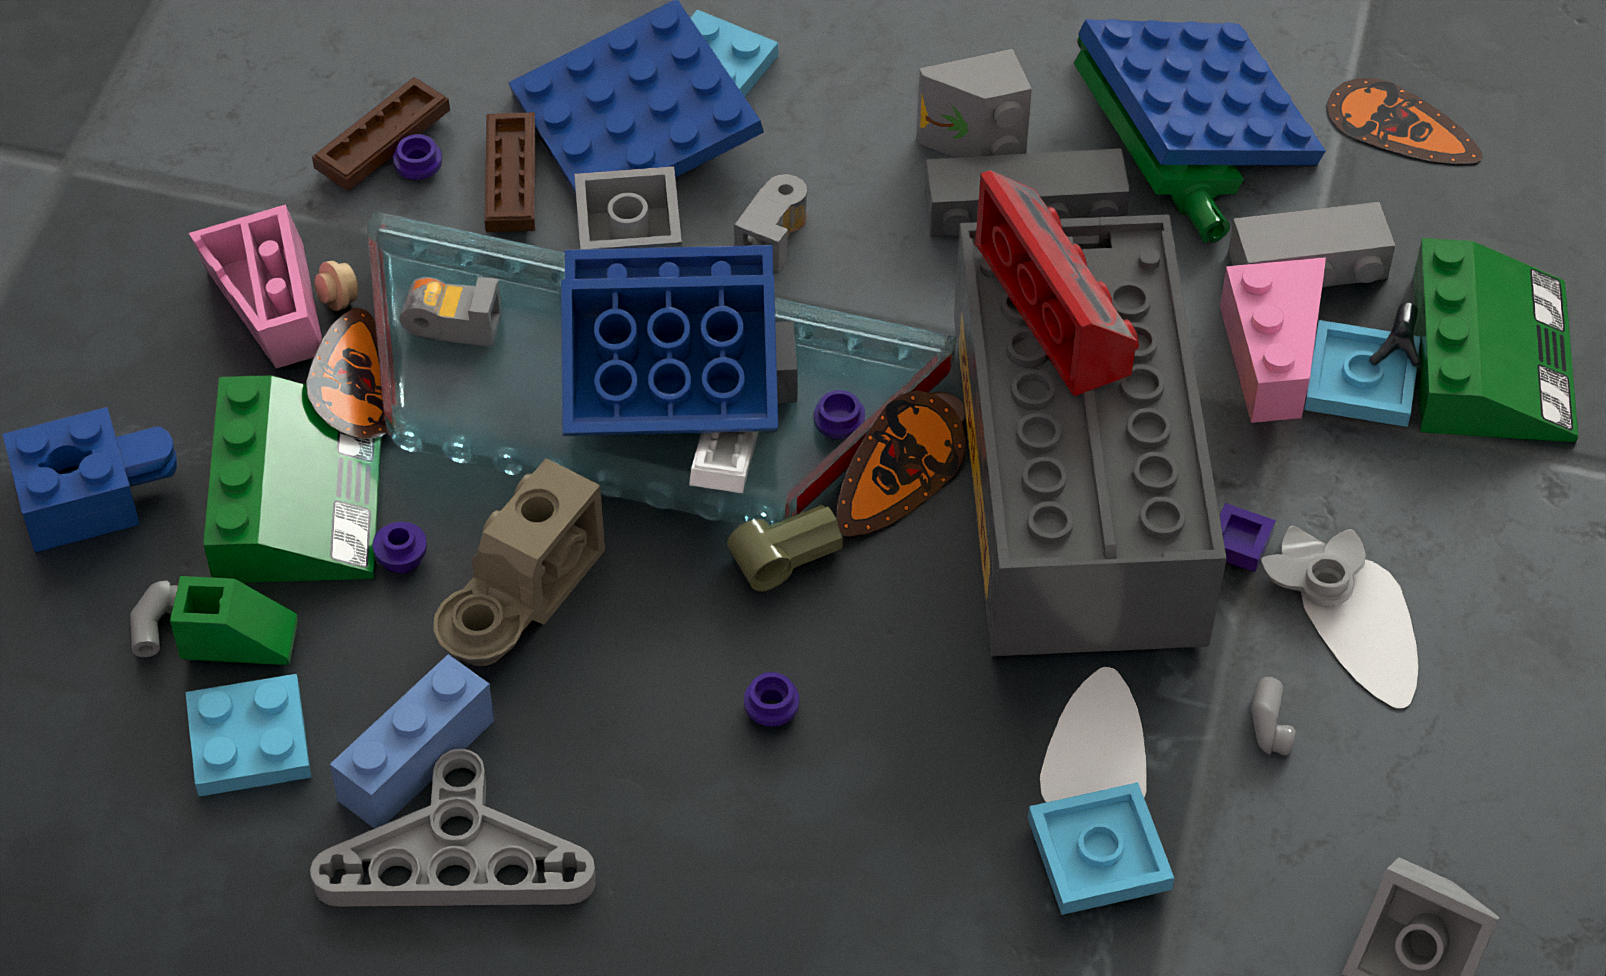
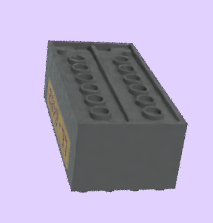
M1170 215L1060 219L1063 232L1071 244L1080 246L1087 261V268L1097 282L1102 281L1107 286L1114 308L1122 320L1127 319L1131 322L1139 341L1138 350L1135 351L1131 376L1077 396L1072 395L976 247L977 222L960 223L954 323L991 656L1210 646L1227 558Z

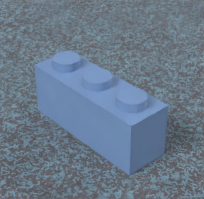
M449 654L444 657L330 763L337 801L374 829L387 824L433 780L435 763L442 754L454 749H466L494 722L490 684Z

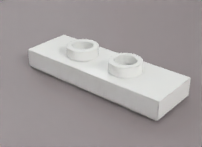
M759 431L701 433L691 467L689 485L743 493Z

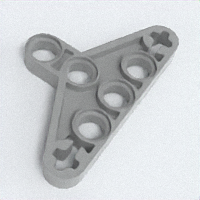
M461 748L442 754L436 761L433 769L430 806L324 850L316 856L310 868L314 892L319 900L327 905L337 907L574 904L587 899L594 891L596 873L593 857L584 848L485 806L486 778L483 761L473 751ZM466 768L475 774V779L463 787H453L445 782L446 775L454 769ZM455 816L466 817L473 823L468 832L459 836L448 835L442 831L441 827L447 819ZM536 860H544L545 883H539ZM362 862H370L368 868L370 885H363L362 879H365ZM452 865L463 866L470 872L465 882L455 886L441 883L438 880V876L443 869ZM507 865H520L528 872L527 877L516 885L500 883L496 879V874ZM392 866H404L412 872L410 879L406 883L394 887L382 883L380 877L386 869ZM565 868H576L577 873L574 876V881H563L562 876L565 873ZM344 869L346 875L342 876L341 883L331 884L330 878H333L335 870Z

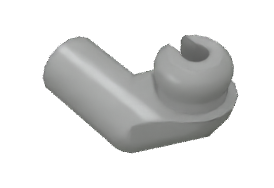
M158 581L151 584L131 611L132 652L136 656L151 657L159 652L158 621L164 612L172 614L177 585L171 586L168 581Z
M1264 677L1256 684L1251 706L1257 743L1269 755H1271L1272 751L1286 756L1292 752L1296 731L1290 725L1277 724L1284 691L1283 685L1276 678Z

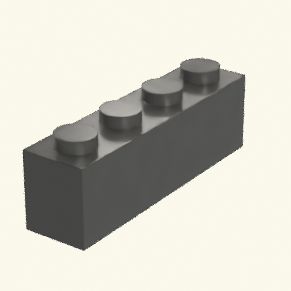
M1122 148L926 159L924 195L930 236H957L960 231V223L977 222L980 173L989 170L1035 189L1047 208H1054L1060 219L1127 216L1130 189Z

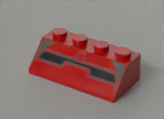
M991 170L980 173L975 245L1072 395L1077 396L1131 376L1135 351L1139 347L1137 333L1131 322L1127 319L1122 320L1114 308L1107 286L1102 281L1097 282L1087 268V261L1080 246L1071 244L1063 232L1060 218L1055 209L1052 207L1047 208L1036 190Z

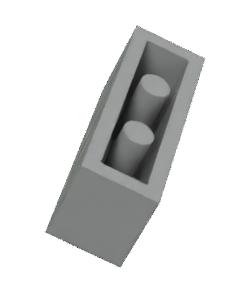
M1380 202L1234 218L1228 253L1232 266L1326 258L1322 288L1327 286L1360 282L1370 283L1388 279L1395 243Z

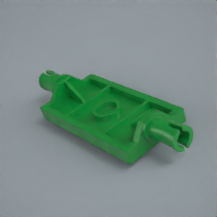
M1078 36L1077 45L1081 50L1073 64L1155 194H1170L1178 211L1182 215L1189 217L1204 243H1208V241L1215 243L1221 240L1229 232L1230 223L1224 218L1213 198L1219 194H1236L1244 180L1234 165H1161Z

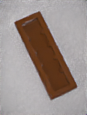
M413 77L312 156L314 169L347 191L351 190L394 155L399 142L403 138L423 133L450 111L449 98Z
M535 112L486 114L485 231L486 233L535 231Z

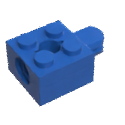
M108 407L2 434L21 511L35 553L140 525L130 487L171 477L177 469V455L174 450L173 439L168 431L157 426L116 437ZM75 466L79 467L78 469L68 470L66 472L59 474V472L65 468Z

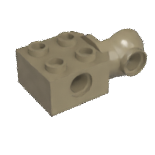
M545 458L533 474H526L520 480L514 496L501 511L496 510L493 512L484 525L478 552L472 559L474 577L462 590L454 592L445 599L434 615L433 631L444 650L454 658L465 661L468 664L487 666L502 658L516 645L521 633L532 620L545 625L605 551L599 484Z

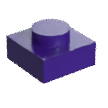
M1225 503L1219 516L1227 558L1226 562L1256 572L1273 535L1276 520Z

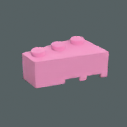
M286 204L189 233L207 272L274 367L277 369L314 358L322 341L303 242Z
M1326 258L1226 266L1220 310L1251 423L1302 418L1310 380Z

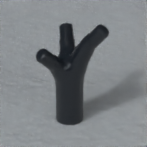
M1403 303L1399 306L1389 336L1381 348L1369 358L1371 365L1376 366L1395 350L1405 352L1414 367L1422 363L1414 343V327L1418 316V308L1414 304Z

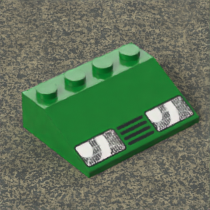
M1421 238L1413 274L1414 305L1418 308L1415 336H1421L1418 355L1422 363L1417 366L1420 433L1577 442L1578 424L1565 280L1474 241Z
M272 375L219 377L203 543L211 578L236 579L242 583L375 579L376 558L373 551V539L377 533L382 436L363 439L346 435L330 426L315 411L308 398L307 385Z

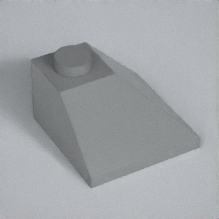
M1398 857L1386 869L1342 975L1474 976L1500 917L1453 881Z

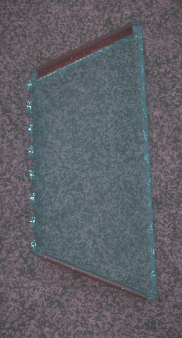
M376 211L373 212L367 224L383 409L387 432L397 446L409 452L420 451L449 458L458 463H473L498 469L503 473L511 475L533 474L545 458L599 484L601 494L612 498L621 497L648 503L659 509L670 508L696 514L707 520H722L742 525L751 520L763 519L772 525L800 514L849 468L868 430L886 404L902 393L917 390L929 393L949 374L956 353L957 337L775 298V322H794L798 369V402L778 404V431L758 432L743 493L689 485L691 467L701 433L563 436L561 279H565V252ZM423 277L435 278L446 284L476 286L478 277L498 279L503 314L493 347L438 341L434 338L420 337L408 332L400 322V315L410 284L414 280ZM833 390H846L853 393L865 408V422L846 439L826 437L814 425L813 413L815 406L823 395Z

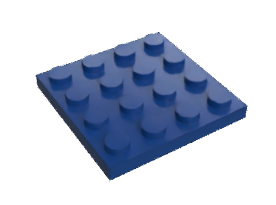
M673 0L508 82L511 92L523 112H535L536 133L575 195L574 174L674 167L675 177L764 133L761 120L678 0Z
M1085 19L1078 33L1080 39L1161 165H1318L1326 152L1313 133L1312 127L1298 111L1290 95L1281 86L1271 71L1269 64L1262 58L1249 39L1247 32L1240 24L1230 22L1221 24L1197 23L1194 21L1159 22L1156 20Z

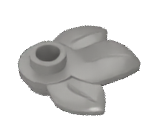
M1292 525L1288 528L1283 538L1281 554L1264 556L1260 562L1266 576L1275 584L1283 588L1301 591L1313 603L1323 606H1335L1344 603L1351 597L1354 589L1353 576L1364 567L1366 553L1360 537L1352 529L1340 532L1326 545Z

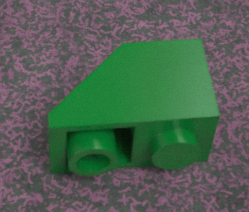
M180 576L170 623L180 659L290 665L298 617L293 611L236 579Z

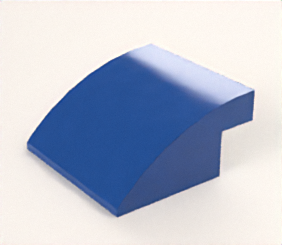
M773 245L564 250L565 279H561L563 436L778 431Z

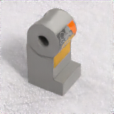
M789 174L772 177L760 189L734 225V246L773 245V271L779 273L787 261L788 236L790 233L800 230L805 225L807 219V186L804 181L797 176Z
M430 277L418 278L409 286L400 315V322L408 332L416 336L433 338L437 341L493 347L503 314L499 281L494 278L478 277L476 286L446 284Z

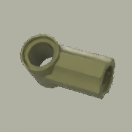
M823 505L772 525L763 519L748 521L735 529L727 541L728 550L750 586L756 591H767L781 585L791 575L793 568L840 550L843 546V537L839 530L837 519L829 506L824 507Z

